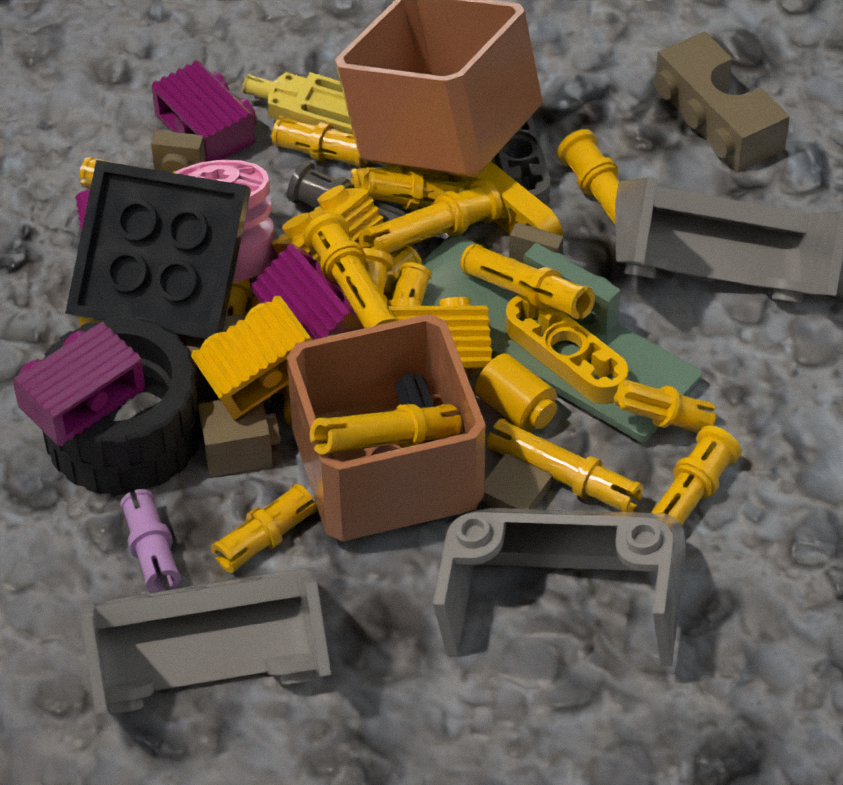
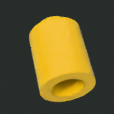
M507 353L493 358L484 367L476 381L475 394L512 424L527 432L535 428H544L553 419L557 411V404L555 403L557 398L556 390Z

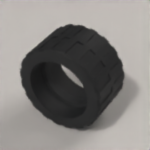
M131 317L129 319L105 318V320L94 323L92 321L81 325L80 328L74 331L67 332L60 337V340L55 345L50 346L45 352L44 359L60 349L66 339L77 331L86 332L98 323L104 322L106 327L112 330L113 334H117L120 340H124L127 347L131 346L133 352L138 353L140 356L145 381L143 392L155 395L162 400L149 411L134 418L121 421L99 420V422H93L90 428H84L81 434H75L74 438L66 440L63 446H58L43 432L47 454L51 456V461L55 468L75 485L79 484L86 487V490L97 493L99 491L107 492L110 495H123V493L135 492L138 489L147 490L156 485L160 486L169 481L176 473H180L188 466V461L191 457L195 456L199 449V440L202 438L198 410L200 395L196 365H194L191 357L192 353L188 347L183 345L182 339L174 332L164 329L162 325Z

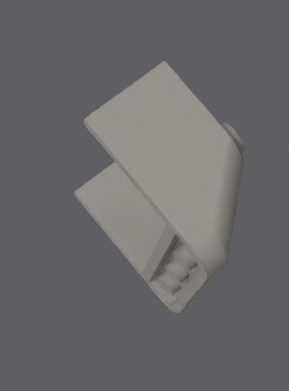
M649 177L618 182L615 200L616 262L626 264L625 274L655 278L656 269L764 287L773 289L772 299L802 303L804 294L836 296L843 259V212L805 213L657 187L658 179Z
M488 508L458 517L451 523L446 533L433 601L447 656H458L474 565L658 572L653 619L661 666H672L686 552L682 525L677 519L667 514Z
M306 569L281 571L121 597L83 606L81 626L95 714L107 713L108 704L110 713L127 712L143 708V698L153 695L156 690L267 672L269 675H280L281 684H293L312 680L315 678L314 670H316L320 677L331 675L318 585L315 578Z

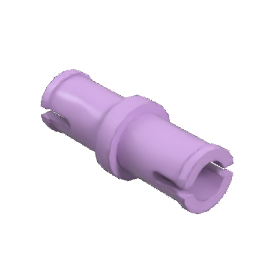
M146 489L135 490L140 508L136 509L129 492L122 498L120 506L130 530L128 546L131 554L139 559L145 578L146 589L150 593L164 591L165 588L161 579L162 574L166 575L170 589H175L180 584L181 576L170 550L173 539L170 529L161 522L154 494Z

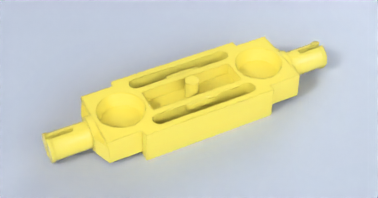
M285 72L274 82L251 74H247V78L245 77L242 92L267 99L268 117L279 120V116H285L315 125L324 122L332 124L335 130L353 135L340 81L311 72L307 78Z

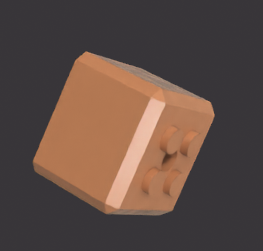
M395 0L334 59L357 151L361 159L373 163L475 178L543 103L526 14L520 3L496 0Z
M427 314L305 341L294 346L287 355L292 430L327 535L340 541H347L474 511L484 498L485 422L446 321ZM406 373H411L412 375L421 374L425 378L435 407L443 404H452L458 409L454 414H446L444 417L461 416L462 426L457 436L401 448L398 445L338 451L323 455L317 453L314 447L317 444H325L328 441L311 443L310 428L313 421L317 418L345 417L398 410L397 406L400 404L394 390V385Z

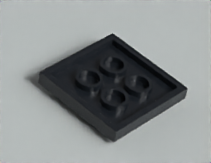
M96 160L65 314L96 321L117 317V319L139 318L145 322H154L162 325L164 329L174 332L176 335L206 340L213 334L223 332L251 188L242 184Z

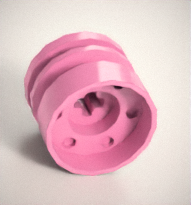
M215 160L197 163L175 172L177 174L247 185L251 188L233 281L241 282L262 274L265 268L271 266L272 261L277 259V253L272 246V241L276 240L272 219L268 217L272 211L266 170L257 164L241 160Z

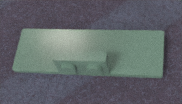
M450 235L422 262L421 265L427 267L432 272V276L429 279L421 306H439V300L449 297L470 298L471 306L487 305L489 309L488 317L490 319V338L492 340L490 347L493 357L503 353L511 355L554 388L557 394L640 442H646L659 428L654 425L651 418L623 411L614 402L599 404L590 401L508 336L506 332V307L508 302L519 294L502 289L474 276H468L462 272L460 267L461 256L469 245H476V243L461 235ZM535 243L524 254L525 264L538 269L543 267L557 270L563 279L581 286L590 287L594 291L595 303L589 315L583 319L571 318L625 359L628 365V380L657 389L666 385L675 387L679 394L688 396L699 384L702 376L700 369L618 324L621 289L612 285L607 279L596 276L570 262L564 255L554 253L538 243ZM534 317L533 320L538 323V318ZM560 341L552 346L554 351L562 355H571L580 350V347L571 341ZM595 374V377H594V378L598 380V379H600L601 377H599L597 374ZM609 374L607 377L613 380V376Z

